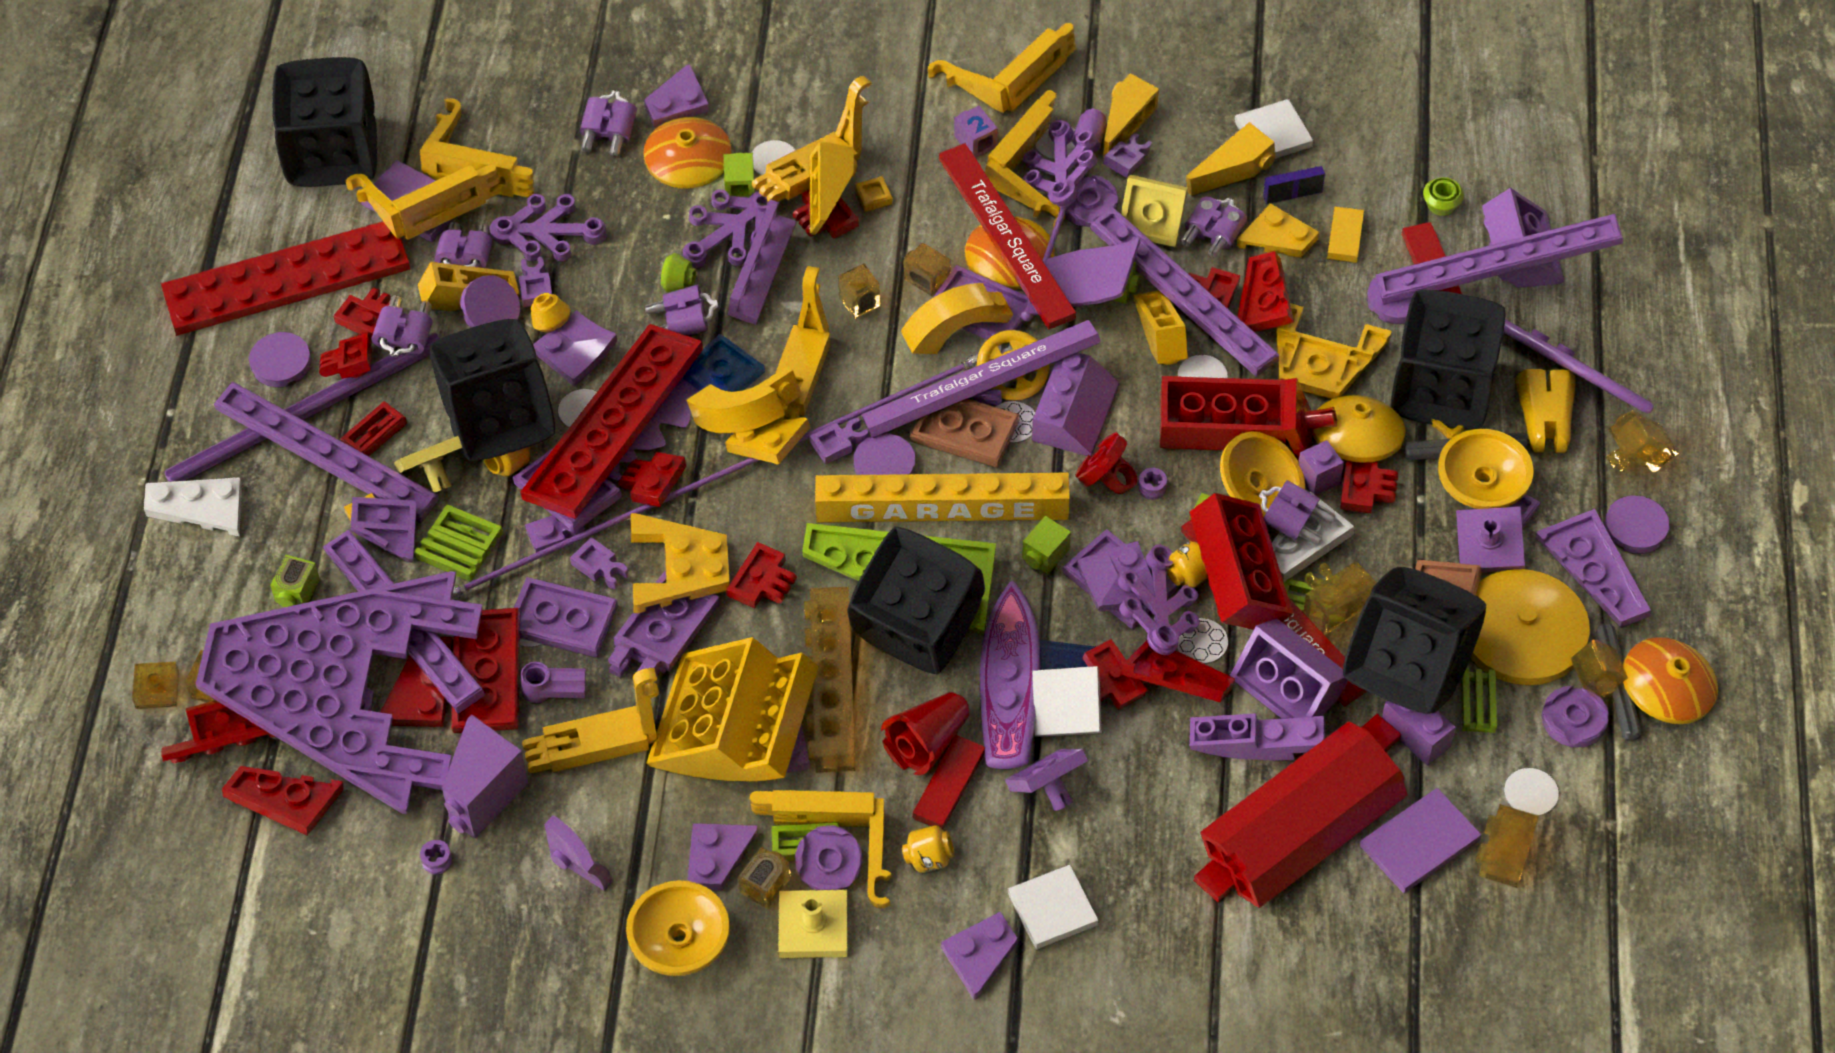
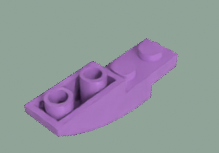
M1256 713L1190 717V749L1222 757L1252 760H1294V753H1306L1325 739L1324 716L1258 720Z

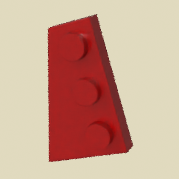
M1275 251L1249 257L1238 318L1253 332L1294 323L1281 258Z
M439 637L453 653V637ZM409 656L380 713L392 714V726L443 727L447 700L413 658Z
M1147 640L1123 663L1120 673L1219 703L1232 690L1235 678L1176 650L1170 655L1159 654L1150 647Z
M240 766L223 786L222 795L228 800L308 836L342 793L344 783L338 780H331V783L314 781V777L301 775L300 779L285 777L279 771Z

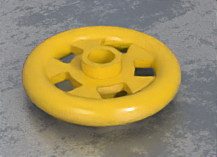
M1006 330L996 333L987 339L980 348L977 366L1038 340L1032 335L1018 330ZM1009 342L1013 350H1008L1002 354L998 346ZM1048 364L1034 370L1037 373L1031 382L1024 378L1026 375L1024 374L1012 379L1017 381L1015 388H1008L1000 384L988 390H1000L1001 398L1005 400L1018 401L1027 399L1043 388L1049 376L1050 365Z

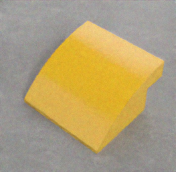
M754 637L683 653L656 732L657 739L653 741L646 764L664 771L713 780L766 781L785 778L819 666L803 653L778 658Z

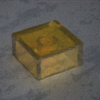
M176 661L135 664L132 700L136 709L177 707L179 670Z

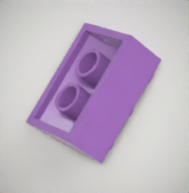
M1509 188L1482 206L1485 216L1484 225L1489 232L1491 240L1489 246L1551 230L1546 210L1512 188ZM1559 260L1498 275L1501 280L1508 281L1517 288L1555 285L1564 282Z
M1077 352L1056 361L1033 417L1032 441L1081 455L1092 456L1117 392L1119 382L1090 355Z
M1277 618L1256 625L1230 674L1231 677L1235 678V682L1282 719L1323 716L1337 701L1348 681L1343 676V669Z

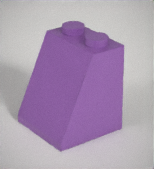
M471 715L466 721L442 790L445 798L444 805L448 810V821L451 826L459 833L463 834L466 832L473 838H476L527 786L528 779L522 751Z

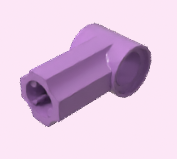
M530 662L522 668V695L530 703H542L548 698H585L586 669L548 668L541 662ZM533 681L541 682L539 684H531Z

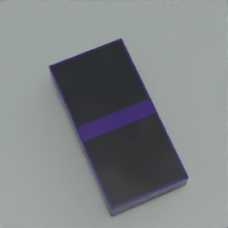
M1318 166L1266 177L1263 193L1265 203L1270 204L1323 193L1325 179L1323 167Z

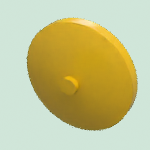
M1527 569L1504 570L1491 574L1479 581L1476 596L1486 603V614L1471 660L1486 673L1489 670H1496L1497 679L1518 685L1549 683L1565 676L1575 668L1573 663H1579L1585 653L1590 635V624L1582 601L1571 588L1548 574Z

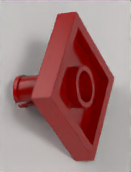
M1292 378L1285 379L1283 431L1299 462L1300 452L1312 447L1311 429L1337 427V414L1334 407L1311 411L1298 379Z

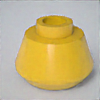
M543 293L534 299V303L531 306V319L534 329L541 332H551L559 329L568 321L571 309L557 295Z

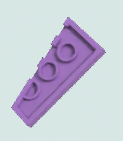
M1595 509L1536 532L1537 540L1620 628L1651 616V609Z

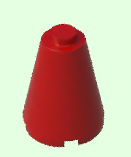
M948 692L889 717L881 725V731L885 729L886 738L882 742L886 752L903 770L909 767L916 771L914 775L926 774L932 769L968 719V702L963 696L954 692Z

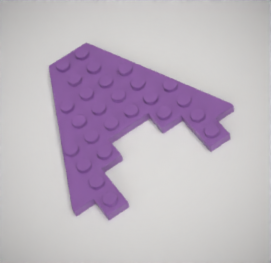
M450 571L211 623L196 680V687L402 814H407L413 785L442 790L452 762V756L388 745L393 721L392 714L361 710L373 654L406 659L412 629L477 639L483 607L482 604L452 600L456 572Z

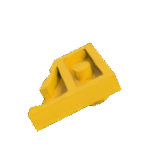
M1270 203L1237 238L1236 246L1241 249H1246V245L1264 247V252L1267 253L1275 251L1276 253H1284L1287 256L1302 258L1318 240L1319 231Z
M805 417L775 420L749 431L733 433L725 442L727 452L780 464L810 429L808 418Z

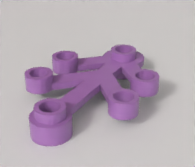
M1056 120L1050 124L1048 133L1054 143L1055 162L1042 158L1035 149L1026 152L1023 156V161L1028 169L1031 170L1025 174L1023 180L1034 189L1048 193V198L1052 204L1064 208L1076 200V184L1089 169H1092L1097 164L1096 156L1091 150H1088L1095 145L1096 138L1091 130L1081 131L1076 137L1078 145L1067 156V144L1072 141L1074 131L1068 122ZM1078 162L1079 166L1068 177V172ZM1038 170L1054 175L1056 182L1043 179Z
M722 189L714 191L711 204L715 209L724 210L729 207L744 209V211L738 215L707 212L703 206H693L689 211V221L695 226L703 224L720 225L721 227L700 242L692 241L686 244L683 248L682 256L692 262V268H700L706 262L707 252L733 234L732 247L728 252V261L734 266L744 264L746 260V250L744 248L745 225L755 218V230L752 232L750 240L752 245L769 203L767 197H763L759 192H755L747 198L729 196L728 192ZM720 197H721V198L725 199V201H723V202H718V201L716 200V198H720ZM758 203H765L767 205L761 206ZM699 213L702 217L696 218L693 215ZM690 251H698L700 253L692 254ZM734 253H739L742 255V257L735 258L732 255Z
M540 194L529 196L527 206L512 217H498L490 225V234L493 239L500 244L512 243L523 253L524 258L528 261L538 260V257H541V248L538 242L527 241L522 235H532L550 250L558 261L568 260L571 257V248L568 242L557 241L552 235L583 236L585 242L591 245L601 244L607 237L604 222L595 217L587 219L585 223H554L565 214L574 212L575 200L569 194L559 196L557 198V206L533 223L524 222L534 214L543 213L546 209L545 198Z
M1158 544L1153 546L1146 555V563L1152 572L1153 594L1140 581L1139 575L1132 570H1126L1118 579V584L1122 590L1134 592L1154 614L1155 622L1142 609L1140 601L1135 597L1129 596L1125 598L1120 604L1119 610L1124 617L1128 619L1135 618L1148 633L1147 641L1154 651L1162 655H1170L1178 647L1179 636L1183 633H1192L1199 626L1200 620L1195 613L1186 611L1178 619L1177 623L1171 626L1168 622V616L1183 606L1190 607L1197 600L1198 593L1195 588L1184 585L1175 596L1167 601L1166 571L1173 564L1172 560H1168L1172 551L1168 547Z

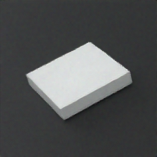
M1289 99L1235 115V124L1239 130L1250 122L1275 142V159L1311 148L1313 145V139Z
M1097 666L1033 671V699L1036 716L1034 729L1036 737L1102 733L1100 676Z
M1070 865L1008 888V895L1036 950L1098 926V918Z

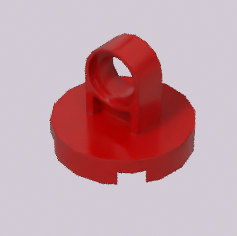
M1114 432L1097 445L1100 449L1092 457L1088 455L1084 459L1075 476L1085 487L1094 484L1100 479L1114 493L1124 494L1136 485L1137 474L1133 467L1121 457L1126 449L1127 440L1117 432ZM1117 472L1124 475L1126 485L1120 483L1117 478Z

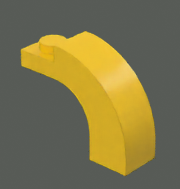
M983 283L966 284L949 289L923 304L909 318L901 333L912 354H938L946 340L962 327L977 322L1008 323L1014 314L1002 292H987Z
M785 367L752 388L728 392L710 384L686 401L697 426L715 433H738L762 427L785 415L783 408L802 396L794 371Z

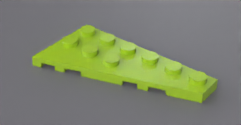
M807 523L802 554L804 558L859 581L877 548L889 532ZM925 536L964 556L982 571L985 593L969 630L984 636L996 555V543Z

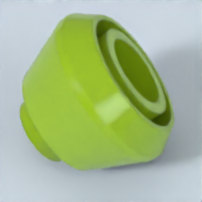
M1440 177L1429 181L1425 185L1423 197L1428 209L1432 213L1439 216H1447L1452 214L1461 205L1464 199V191L1461 185L1453 179Z
M678 253L667 256L661 272V287L666 293L693 286L696 280V268H692V262Z

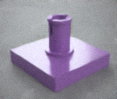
M1521 507L1456 510L1459 563L1480 565L1482 573L1525 569Z
M1059 749L1005 779V782L1012 792H1033L1043 786L1053 806V810L1057 811L1066 807L1065 804L1070 805L1073 802L1060 776L1088 760L1082 749Z

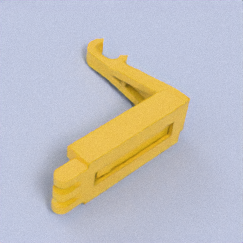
M1065 23L1057 31L1050 28L1046 29L993 79L961 69L944 60L932 62L927 68L928 76L933 78L937 73L943 72L947 74V87L956 84L1002 113L1006 110L1013 112L1066 62V58L1076 50L1073 24Z
M860 76L851 83L848 89L846 106L836 133H830L767 164L766 173L755 178L752 182V187L759 190V193L763 197H767L768 201L773 200L776 202L785 198L790 200L809 190L810 154L820 141L854 147V159L859 160L862 151V108L869 103L861 95V92L865 88H869L872 82L865 76Z
M1047 90L1040 99H1037L988 156L985 173L995 189L1034 209L1033 217H1039L1040 212L1046 211L1057 218L1061 207L1052 204L1048 198L1044 197L1016 175L1013 170L1022 161L1025 153L1035 146L1049 128L1050 116L1053 113L1056 93L1052 90Z
M452 98L444 99L445 109L452 111V113L449 115L436 114L437 126L420 150L422 173L428 174L430 178L437 181L469 165L478 170L493 164L497 168L499 184L502 188V192L499 195L509 197L517 195L528 198L535 194L533 170L528 167L518 166L517 157L448 143L461 118L462 112L461 104L458 100Z
M493 164L478 170L469 165L393 201L383 194L364 174H355L345 180L348 190L364 187L356 193L358 201H368L397 239L405 236L407 240L485 204L487 199L502 192L497 168Z
M807 266L802 283L803 303L798 325H793L776 370L777 373L785 367L792 369L802 396L783 408L785 415L777 420L805 416L831 345L829 325L819 296L821 284L816 283L820 268Z
M645 668L633 675L636 706L542 727L544 735L523 740L522 746L526 751L525 759L529 762L527 764L528 771L530 773H537L552 769V772H557L649 750V744H652L657 739L651 698L659 695L657 683H654L657 680L655 669Z
M773 790L754 791L751 793L750 803L752 812L755 815H772L774 825L838 822V825L841 827H870L868 900L876 908H886L891 905L887 897L878 898L875 896L876 882L879 880L887 882L892 878L889 871L882 869L885 821L884 798H874V792Z

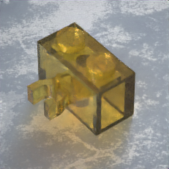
M1634 410L1621 415L1616 420V423L1608 429L1620 448L1611 452L1606 458L1612 467L1615 468L1617 466L1622 472L1633 462L1656 472L1679 454L1661 424Z
M1357 561L1334 576L1332 575L1331 568L1325 562L1322 563L1319 567V573L1324 576L1325 581L1322 578H1316L1311 571L1305 576V582L1313 589L1306 593L1303 613L1324 635L1359 613L1377 583Z
M1502 804L1499 805L1496 816L1489 814L1484 834L1490 835L1488 844L1481 842L1475 862L1481 863L1478 876L1518 888L1539 816Z

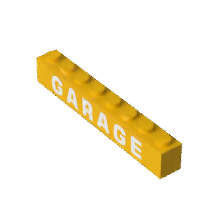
M1069 472L816 475L815 479L817 523L1042 520L1044 516L1052 520H1069Z

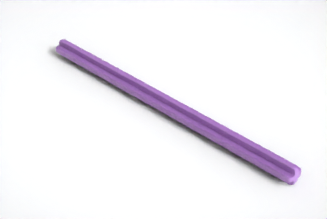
M432 333L428 336L424 351L421 354L401 353L398 357L389 355L371 364V371H368L365 375L358 378L348 377L284 410L304 420L429 356L430 345L440 338L436 333ZM246 428L166 469L164 472L168 482L185 481L267 438L250 428Z

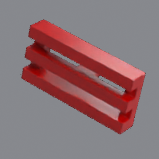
M383 401L342 436L340 441L370 456L407 424L406 417ZM386 413H389V414H388L384 419H382L378 424L376 423V422H377L379 419H381ZM366 430H368V432L363 437H361L356 443H354V441L359 436H361Z

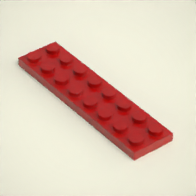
M382 221L160 284L176 336L411 269L401 238L397 239Z
M649 324L520 491L522 500L576 519L703 351L702 341Z

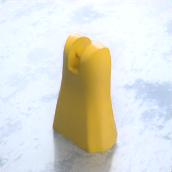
M1525 369L1516 376L1515 383L1524 413L1530 445L1534 452L1543 453L1545 439H1553L1554 452L1565 453L1571 439V421L1576 385L1575 375L1571 370H1550L1546 384V370Z

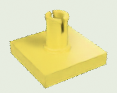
M1129 175L1121 215L1152 242L1176 247L1188 187Z
M459 436L398 459L394 462L397 472L402 473L417 466L423 467L432 492L435 493L452 486L441 460L443 459L442 456L462 448Z
M847 890L779 891V958L847 957Z

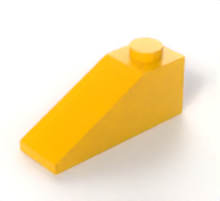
M1131 73L1122 82L1119 81L1112 91V102L1104 138L1103 160L1105 155L1120 141L1126 143L1130 136L1158 108L1159 88Z
M1249 122L1186 175L1187 192L1192 196L1255 177L1260 171L1268 169L1275 160V142Z
M820 141L810 154V234H817L829 217L851 177H854L857 170V160L854 159V147Z
M430 262L418 284L421 301H426V304L427 302L431 303V309L443 311L461 310L460 299L463 290L470 282L482 276H497L504 279L514 288L518 297L520 293L513 271Z
M1159 290L1135 294L1134 302L1150 351L1157 363L1172 365L1179 360L1188 359L1185 324L1170 300Z

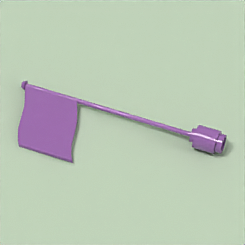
M1088 109L1079 117L1072 137V143L1075 147L1078 145L1076 141L1077 135L1081 131L1088 129L1092 131L1096 138L1095 145L1088 150L1096 152L1100 149L1107 128L1105 114L1097 109ZM1078 162L1076 163L1074 170L1079 166ZM1061 207L1043 262L1072 307L1098 304L1123 296L1141 241L1140 238L1118 245L1077 250L1050 258L1067 207ZM1030 300L1026 310L1021 313V318L1024 321H1030L1033 316L1038 315Z

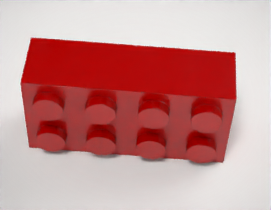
M1162 376L1159 448L1224 450L1231 440L1246 432H1260L1275 437L1283 444H1286V435L1283 431L1285 380Z
M1214 493L1192 509L1189 514L1193 524V531L1198 541L1201 558L1206 568L1209 585L1213 592L1221 623L1254 630L1256 625L1275 618L1283 622L1293 615L1260 504Z

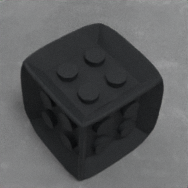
M352 57L303 59L286 62L276 67L273 78L272 98L275 143L284 177L289 184L302 187L346 185L345 180L355 174H364L369 179L374 178L377 169L375 103L368 70L361 59Z
M1439 290L1415 291L1411 298L1401 342V358L1395 373L1391 395V408L1399 416L1417 422L1433 424L1431 421L1435 419L1444 423L1448 428H1455L1461 425L1464 426V430L1480 429L1488 413L1494 370L1497 365L1505 326V307L1487 299Z
M503 319L485 323L447 335L430 345L431 362L439 393L450 418L454 437L459 436L462 445L460 450L467 460H485L536 445L555 434V417L544 374L537 361L534 345L519 320Z
M894 527L877 548L855 587L847 609L850 626L856 634L879 650L917 669L938 675L952 659L978 612L985 593L984 577L982 571L959 553L919 533L902 527Z
M1407 567L1391 569L1375 584L1361 610L1345 656L1343 676L1359 688L1409 710L1426 714L1437 712L1454 694L1457 684L1467 669L1484 623L1486 603L1471 592L1428 573Z

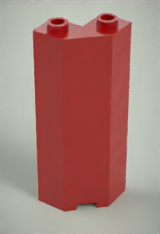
M1348 721L1200 831L1207 855L1210 859L1230 870L1237 894L1240 897L1261 908L1408 796L1404 784L1405 777L1368 729L1361 728Z

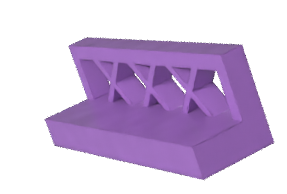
M770 200L730 297L728 316L754 325L757 324L796 225V221L777 215L779 202Z

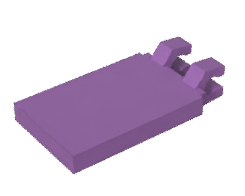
M665 571L656 583H666ZM712 594L692 600L687 596L672 600V605L660 607L659 604L646 607V612L632 613L614 637V646L616 647L608 659V662L612 664L609 668V673L621 677L629 668L631 659L642 663L637 672L645 668H654L657 678L659 672L663 674L666 671L670 672L719 606V596Z

